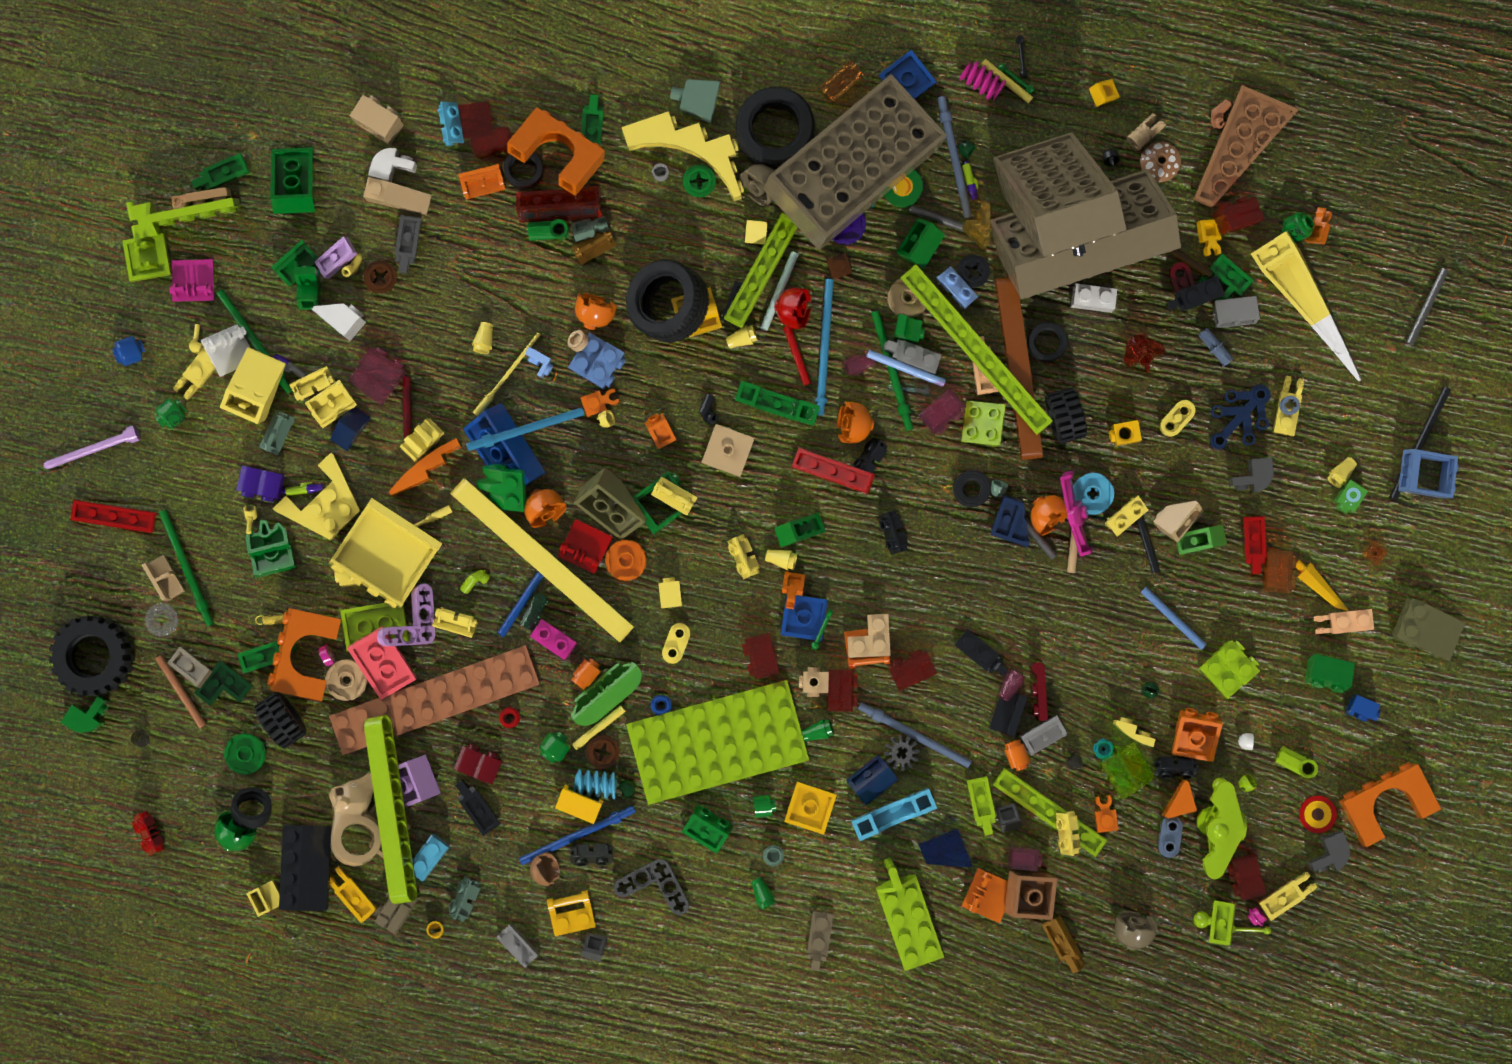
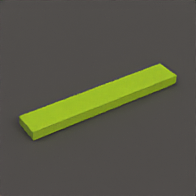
M781 213L724 316L726 321L741 329L798 228L785 213Z
M1003 768L992 785L1058 831L1056 813H1066L1067 811L1009 770ZM1078 820L1079 830L1072 831V834H1079L1081 848L1096 857L1108 840Z

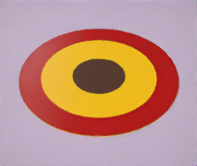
M1312 796L1301 805L1299 818L1302 825L1308 831L1324 833L1335 824L1337 812L1334 804L1328 798Z

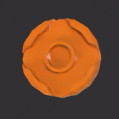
M624 539L617 541L606 553L605 563L607 570L618 580H634L646 568L647 558L645 551L633 540Z

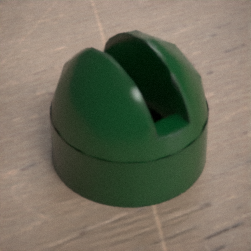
M963 140L958 146L959 153L969 158L975 150L976 144L969 140Z
M1146 682L1142 686V694L1146 698H1155L1159 694V687L1154 682ZM1146 688L1156 689V693L1146 691Z
M624 780L618 783L624 798L630 797L635 792V784L632 781Z

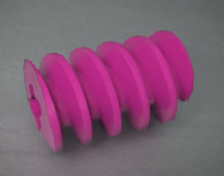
M976 61L973 64L970 62L959 80L962 81L967 78V86L974 83L973 90L980 87L979 94L983 95L987 92L986 99L989 100L994 97V102L1004 88L1006 80L999 83V75L992 78V70L985 73V65L980 69L978 68L980 61Z

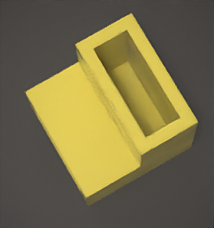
M275 879L246 893L258 917L279 907L280 888Z

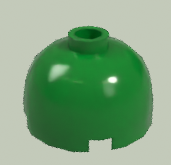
M231 811L219 815L215 824L214 835L224 850L241 851L253 843L258 833L256 832L258 828L246 829L240 827L234 822Z

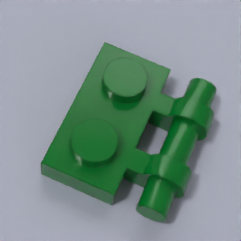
M1223 253L1209 268L1213 271V277L1218 276V279L1228 287L1224 292L1225 295L1219 297L1218 300L1232 299L1230 297L1232 292L1240 297L1254 281ZM1203 275L1199 279V282L1205 281L1209 278Z

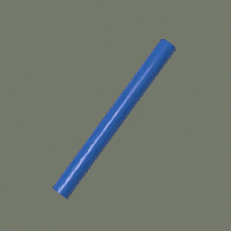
M537 571L497 632L502 637H505L544 576L539 571Z

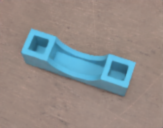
M925 788L854 818L851 822L859 841L898 823L935 810L937 806L929 788Z

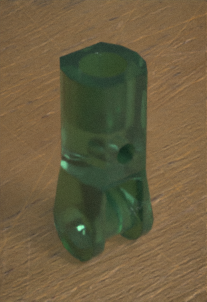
M536 594L519 625L530 631L533 630L548 600L545 595Z

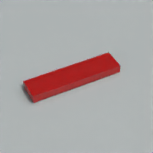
M798 448L791 466L794 469L867 495L875 478L873 473Z
M73 500L70 520L154 533L157 513Z

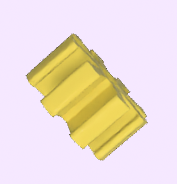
M427 418L421 425L414 428L412 434L404 439L405 442L400 445V448L414 462L419 461L424 454L427 455L430 452V448L436 445L445 433L431 419Z

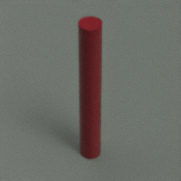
M402 377L404 439L412 434L411 377Z

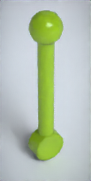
M1233 925V933L1235 931L1270 934L1271 928L1269 926L1250 928L1235 927Z

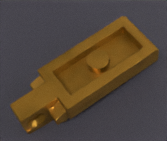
M1059 915L1054 917L1053 920L1043 922L1042 927L1059 959L1069 965L1073 974L1081 971L1085 967L1082 955L1061 916Z

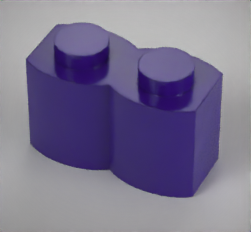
M242 466L236 490L242 492L241 496L253 498L255 494L262 496L261 500L274 502V499L280 500L285 475Z

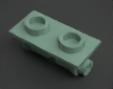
M276 410L259 448L278 456L295 418Z
M464 876L463 881L459 882L456 898L449 905V915L454 920L457 918L465 922V919L469 918L473 904L468 903L467 900H476L481 889L479 881H472L467 876Z

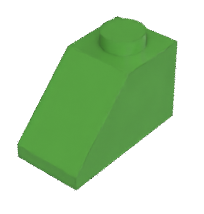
M1223 525L1186 532L1177 543L1179 555L1227 545Z

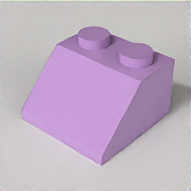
M426 754L398 765L404 807L441 794Z

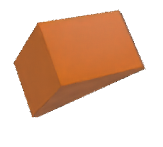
M1184 779L1180 781L1162 813V816L1168 819L1197 811L1190 783Z

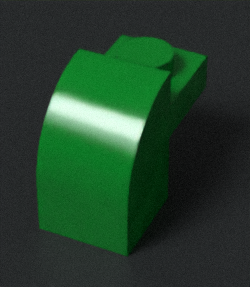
M307 265L294 267V276L297 283L296 301L299 310H312L314 306H320L321 281L319 270H316V267Z
M97 696L88 711L78 704L71 705L60 723L75 732L95 731L105 723L98 717H102L108 710L107 704L110 700L104 696Z

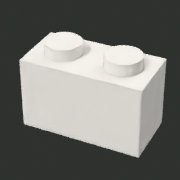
M1075 284L1072 291L1071 308L1112 313L1115 310L1117 289Z

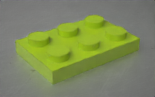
M386 603L340 610L347 651L349 645L383 625L385 628L407 626L404 603L401 608L396 606L395 609ZM405 630L402 634V637L406 642L409 641V633L407 630ZM396 634L390 635L392 639L396 638Z

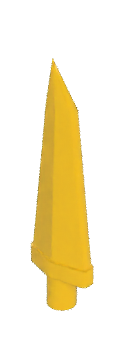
M1300 559L1294 563V566L1300 571V574L1297 576L1300 580L1335 608L1349 611L1311 562L1307 566Z

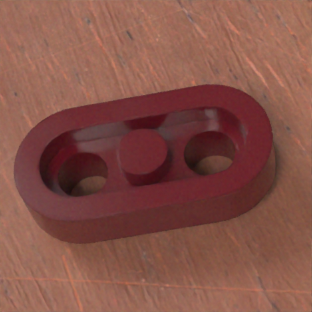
M1178 262L1170 268L1169 277L1174 294L1195 285L1190 267L1187 264ZM1177 270L1183 273L1182 277L1176 275Z

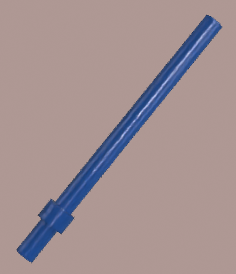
M631 805L619 812L617 810L611 812L608 817L594 824L588 825L520 857V863L525 865L540 854L553 852L610 824H618L622 822L621 819L636 813V810Z

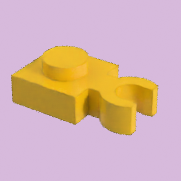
M1219 219L1198 221L1196 224L1199 242H1205L1203 249L1205 257L1211 255V248L1214 250L1215 256L1221 254V247L1217 243V241L1222 239Z

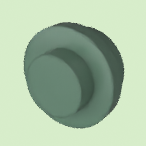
M770 845L764 850L763 859L768 865L777 866L783 861L784 852L779 846Z

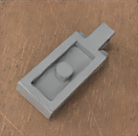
M888 340L883 347V350L893 354L892 358L933 375L936 374L941 354L904 340H897V343Z

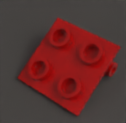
M575 519L557 556L595 574L613 537Z
M146 811L142 814L138 813L133 817L132 827L135 833H139L142 838L140 844L144 853L148 852L149 856L156 852L164 850L163 845L165 843L161 835L152 838V836L160 832L158 831L151 835L149 831L157 828V825L149 829L147 828L155 824L152 814Z

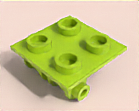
M967 401L961 442L987 444L994 447L1000 446L1006 404Z

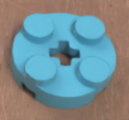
M1085 474L1077 479L1073 485L1076 501L1082 500V504L1087 507L1089 515L1102 513L1113 502L1114 488L1111 482L1102 474ZM1091 488H1095V492L1099 494L1095 496L1094 500L1087 495Z

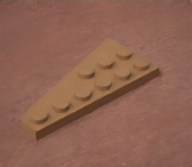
M1242 85L1193 200L1212 208L1299 109Z

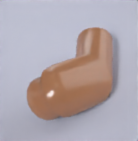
M1227 99L1211 111V125L1216 129H1221L1225 126L1224 113L1232 107V104Z

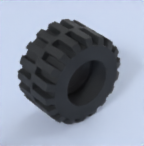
M1070 387L1047 394L1046 409L1048 416L1053 421L1051 428L1057 441L1060 444L1085 438L1087 435V424L1082 404L1076 391Z
M274 692L255 705V713L262 727L270 738L283 749H286L306 735V727L301 717L283 694Z

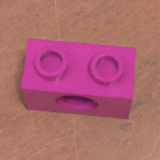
M541 619L530 635L531 638L563 660H567L577 645L576 641L544 619Z

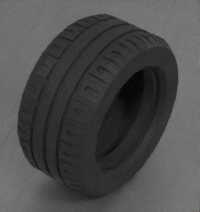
M770 86L759 89V91H755L743 102L738 111L736 120L737 140L745 156L752 162H755V164H765L771 168L778 169L814 138L815 122L812 109L799 93L786 89V87ZM780 107L789 111L795 117L798 124V133L789 145L783 148L771 149L763 146L755 138L752 125L761 111Z
M661 259L647 264L636 273L628 287L626 309L631 322L642 333L660 342L673 343L688 338L702 325L708 311L709 293L706 284L695 271L675 260ZM670 281H679L684 291V301L679 312L673 318L666 321H656L651 311L652 298L655 292L663 284Z

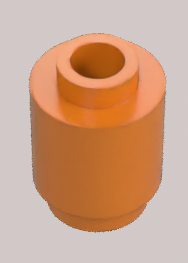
M592 658L589 660L584 659L573 673L574 676L571 680L584 690L593 683L601 672L598 669L600 665Z
M1017 739L1004 744L1006 748L1004 751L1011 769L1016 768V771L1028 768L1027 764L1031 761L1024 743Z

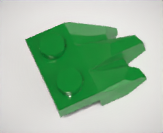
M499 464L483 466V473L487 478L477 480L476 485L478 489L487 491L486 497L501 509L524 512L526 502L525 471L508 469L507 465Z
M260 520L258 533H254L253 530L251 534L246 533V545L255 578L296 568L289 536L286 529L279 522L270 530L268 522Z

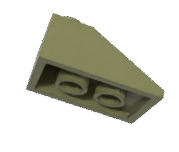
M606 468L583 484L574 500L576 506L620 540L624 539L647 520L623 482Z
M1411 598L1406 599L1391 637L1446 661H1450L1465 623L1428 604Z

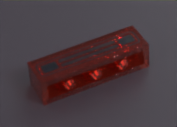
M599 186L583 187L576 196L565 189L516 192V211L520 223L554 221L557 219L602 217V199Z

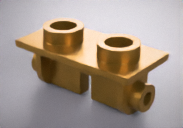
M608 230L606 232H598L594 237L583 240L571 248L580 265H583L616 247L617 244Z

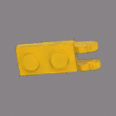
M338 866L335 869L336 873L345 883L339 886L334 877L330 875V885L335 890V894L359 922L363 923L378 908L357 883Z

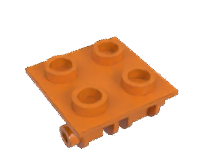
M978 868L961 907L1000 923L1005 913L1008 881Z

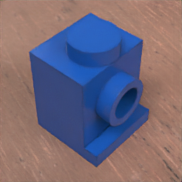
M1352 695L1345 714L1353 716L1355 713V718L1367 722V719L1377 721L1381 712L1379 710L1380 704L1359 695Z

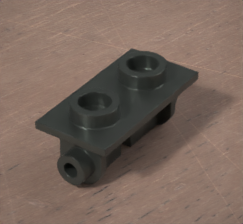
M608 843L594 844V851H590V844H575V846L570 848L571 864L576 866H586L591 863L605 866L608 863H613V845Z

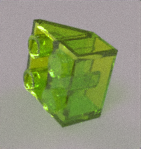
M1134 741L1098 762L1116 795L1122 800L1140 790L1155 778Z

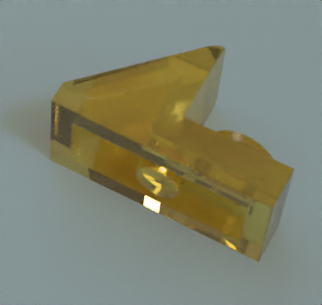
M982 202L980 209L975 212V220H965L962 230L981 249L985 250L990 242V203Z

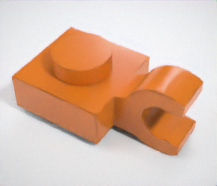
M1318 207L1313 233L1304 239L1305 242L1325 245L1331 226L1327 222L1330 221L1332 212L1326 211V208Z
M785 571L782 593L788 594L786 608L794 609L796 595L802 596L805 574Z

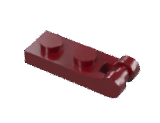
M1034 662L1030 667L1031 672L1035 674V683H1032V695L1036 696V704H1033V716L1037 717L1038 721H1048L1045 666L1041 662Z

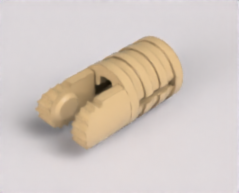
M1154 113L1126 137L1129 144L1137 151L1166 126L1165 122L1159 121L1151 129L1149 128L1156 120L1157 116Z

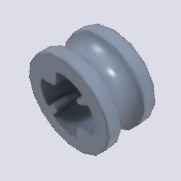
M1287 396L1281 400L1279 407L1283 414L1293 415L1298 412L1300 402L1294 396ZM1289 400L1292 401L1291 403L1295 404V407L1291 408V411H1288V408H1285V404L1288 403Z

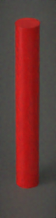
M784 327L783 330L803 386L810 385L811 381L792 328Z

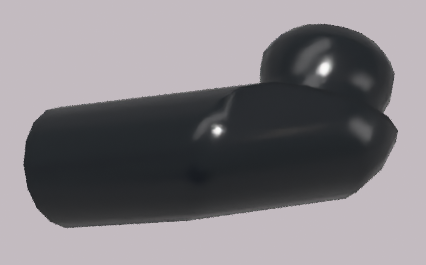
M705 394L699 412L704 422L709 425L715 424L718 420L717 414L712 409L715 397Z

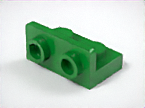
M697 805L682 833L718 854L733 829V825L726 819L713 814L708 808Z

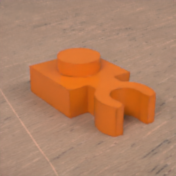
M609 389L603 396L600 391L581 397L588 418L606 411L605 405L607 404L617 405L619 403V399L612 401L609 398L612 393L616 392L615 389Z
M1106 795L1107 802L1105 804H1101L1099 796L1095 797V803L1100 807V811H1094L1097 833L1119 830L1116 809L1109 808L1112 803L1110 795Z

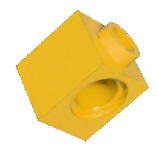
M1138 420L1112 425L1111 430H1109L1110 442H1114L1116 447L1142 441ZM1125 428L1128 430V439L1120 437V429Z

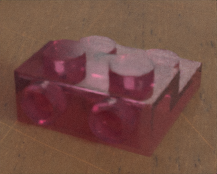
M377 346L376 349L370 347L348 382L383 406L406 372L403 370V364L396 359L391 362L386 358L387 353Z

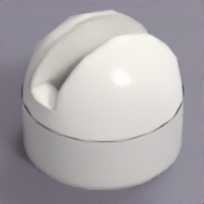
M1245 733L1239 737L1238 743L1241 748L1253 750V733Z

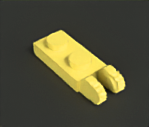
M205 348L200 351L182 374L183 377L173 387V390L178 392L188 380L193 383L183 396L186 400L190 399L197 389L202 387L215 370Z
M1291 376L1285 377L1273 426V433L1288 436L1295 435L1299 410L1293 415H1285L1281 412L1279 405L1281 400L1287 396L1296 397L1301 405V393L1304 385V379L1299 378L1296 383L1295 394L1288 393L1292 381ZM1291 400L1285 404V408H1288V411L1295 407Z
M1308 872L1298 876L1295 880H1291L1258 902L1270 921L1304 900L1305 896L1318 887L1316 883H1312L1301 891L1298 885L1308 880L1310 877Z

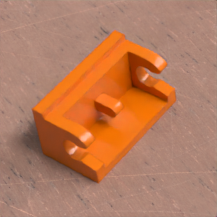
M499 164L458 174L466 200L506 190Z

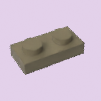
M182 647L177 649L167 663L198 688L202 687L213 672Z

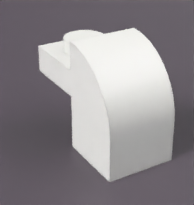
M386 148L374 156L368 176L392 182L395 168L415 173L417 164L409 156L401 155L399 158L397 148Z

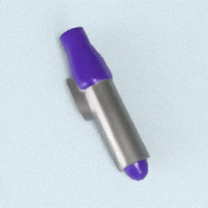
M277 353L273 357L286 363L284 371L291 372L299 378L307 376L306 372Z

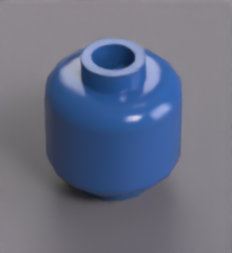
M129 336L116 341L112 351L118 364L121 363L123 366H128L141 361L142 353L145 352L141 340L137 341L133 336Z

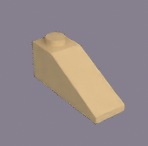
M368 177L363 197L368 202L427 215L432 195L392 182Z

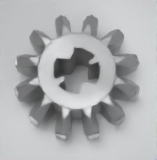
M899 735V742L894 737L891 738L893 746L886 743L885 747L891 749V751H885L884 755L892 756L886 760L888 764L895 760L892 768L896 769L900 763V768L903 771L905 770L904 763H907L909 768L913 767L910 759L917 762L918 758L912 755L918 754L920 751L918 749L912 750L917 745L916 742L908 745L911 737L907 736L905 742H903V736ZM899 747L907 749L904 758L901 756L898 758L896 755L898 754L897 749Z

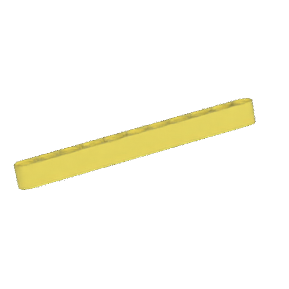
M463 478L450 494L617 641L621 643L634 628L633 625L469 481Z

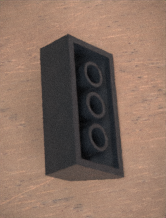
M308 824L283 825L279 910L328 911L332 826Z

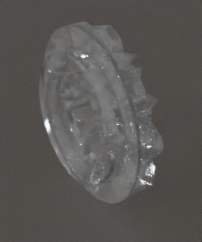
M165 603L153 605L145 615L146 628L150 633L159 637L170 635L176 630L179 622L178 613L172 606ZM164 614V618H167L170 622L163 623L161 628L160 622H157L154 618H159Z

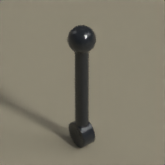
M1018 36L1016 43L1019 45L1020 77L1026 78L1028 73L1025 70L1024 37Z

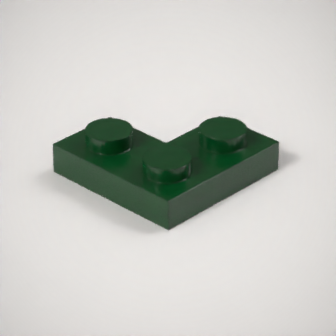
M220 660L212 669L213 672L202 687L197 688L194 694L210 706L214 704L223 691H226L238 702H242L254 685Z

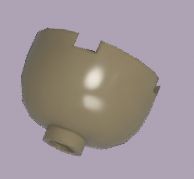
M754 164L741 173L740 181L743 189L747 187L751 192L747 195L755 203L765 206L773 200L763 188L769 175L776 169L765 164Z
M1122 911L1119 913V916L1117 915L1114 929L1118 940L1130 950L1150 945L1157 932V922L1149 916L1146 919L1139 917L1141 914L1139 912Z

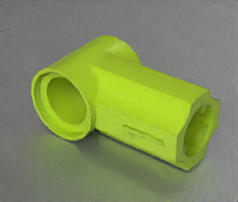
M1284 746L1281 747L1274 761L1299 774L1301 777L1312 778L1318 773V765L1315 761ZM1305 763H1310L1312 766V771L1309 774H1305L1302 771Z

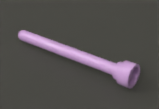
M135 425L129 426L120 435L44 462V468L51 469L125 441L127 443L140 441L139 431Z

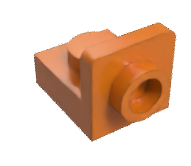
M663 413L654 414L648 418V421L644 422L658 449L676 441Z

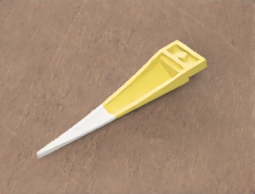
M1284 232L1251 253L1266 277L1313 327L1358 381H1361L1357 368L1302 252L1289 232Z

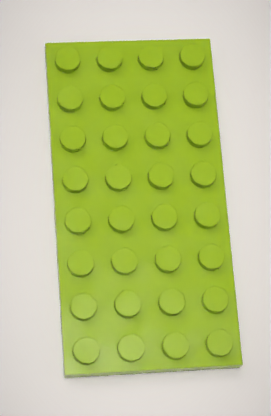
M787 680L626 724L648 805L809 761Z

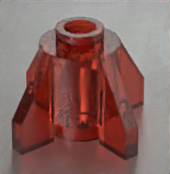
M1135 335L1127 343L1124 364L1129 368L1139 363L1143 365L1146 373L1151 372L1149 363L1153 361L1154 354L1157 357L1165 354L1166 351L1162 344L1147 338L1145 335Z

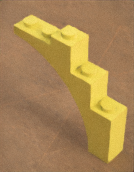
M669 111L622 127L629 151L643 147H667L692 154L705 162L719 175L727 186L733 201L742 199L741 193L744 192L740 180L736 181L734 174L737 173L734 161H729L736 158V151L739 150L735 139L731 140L729 134L705 142L708 136L705 127L701 128L699 123L675 131L678 125L675 116L670 117Z

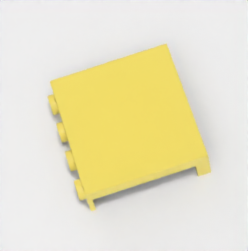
M371 498L329 563L332 565L331 569L339 574L344 572L350 576L349 580L354 584L366 586L368 588L366 591L375 597L380 595L386 599L384 603L394 609L396 606L401 608L442 543Z

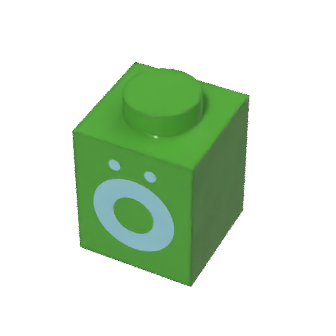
M1348 480L1347 484L1341 488L1333 503L1337 504L1336 508L1345 514L1348 512L1353 513L1359 507L1368 490L1354 481Z

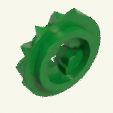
M705 165L691 166L683 176L684 189L692 197H705L715 188V175ZM698 173H700L701 179L705 180V183H702L701 190H699L696 183H690L697 180Z

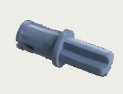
M1208 328L1199 334L1200 339L1210 349L1209 353H1213L1223 367L1234 359L1222 345L1223 342H1219Z

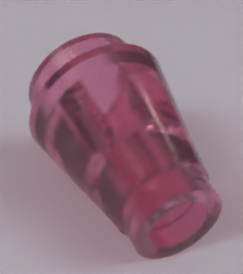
M867 354L847 357V360L843 361V365L848 376H856L875 365L876 361L867 358Z
M1011 669L1005 675L998 696L1008 702L1023 686L1025 677Z

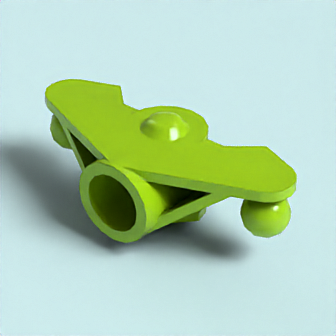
M1216 778L1213 781L1212 788L1214 792L1210 800L1214 805L1213 807H1206L1201 810L1196 819L1198 829L1208 837L1209 854L1202 859V866L1207 876L1211 879H1218L1224 874L1240 841L1244 840L1247 832V820L1245 814L1240 811L1235 788L1231 782L1224 778Z

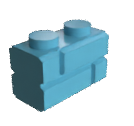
M432 834L426 844L423 845L413 859L414 874L421 881L426 880L450 848V845L436 834Z

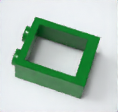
M667 471L661 476L677 486L682 483L675 472L671 475ZM661 477L633 497L646 517L645 524L653 535L683 514L677 510L660 524L656 525L639 501L654 490L656 483Z

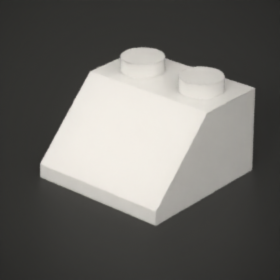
M343 303L314 306L312 308L315 313L349 341L353 339L366 323L362 319L364 315L352 304L349 307Z

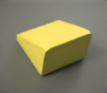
M747 220L745 243L764 245L766 242L767 222Z

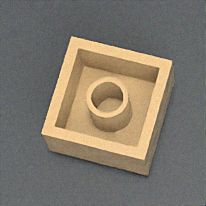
M362 95L349 116L356 125L391 146L404 126L400 120L401 117L391 107L387 106L385 109L375 97L370 95L368 98Z

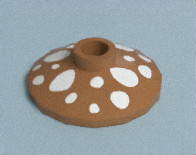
M1159 141L1151 143L1141 154V170L1149 169L1156 182L1169 181L1180 170V153L1168 142ZM1159 157H1163L1165 159L1164 164L1159 163Z

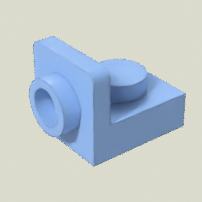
M528 347L525 353L529 357L527 361L536 366H539L540 363L543 364L537 375L541 378L544 375L548 376L553 368L551 364L553 360Z

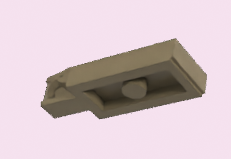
M812 912L807 947V958L812 959L811 970L819 971L821 960L826 961L828 956L833 913Z

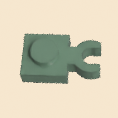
M600 216L594 221L588 218L571 223L576 242L594 237L595 232H606L609 230L605 216Z

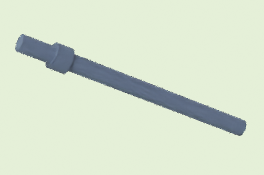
M945 96L937 98L940 109V123H943L944 131L947 135L946 140L964 219L972 217L952 129L951 121L953 119L951 112L948 111Z
M863 702L857 708L871 716L872 720L878 723L881 721L967 768L972 762L966 757L885 715L884 711L878 708L874 709Z

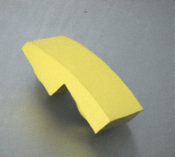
M1120 717V721L1114 720L1113 724L1126 736L1144 745L1154 747L1155 739L1150 738L1151 733L1139 730L1138 734H1135L1137 725L1132 724L1133 720Z

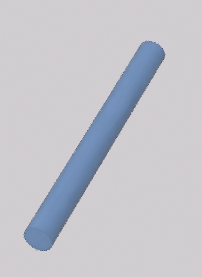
M1147 587L1140 592L1197 647L1202 650L1207 645Z

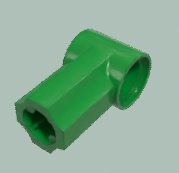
M560 219L528 222L529 241L555 239L562 241L570 235V227L565 221ZM558 225H564L565 231L561 235L555 234V229Z

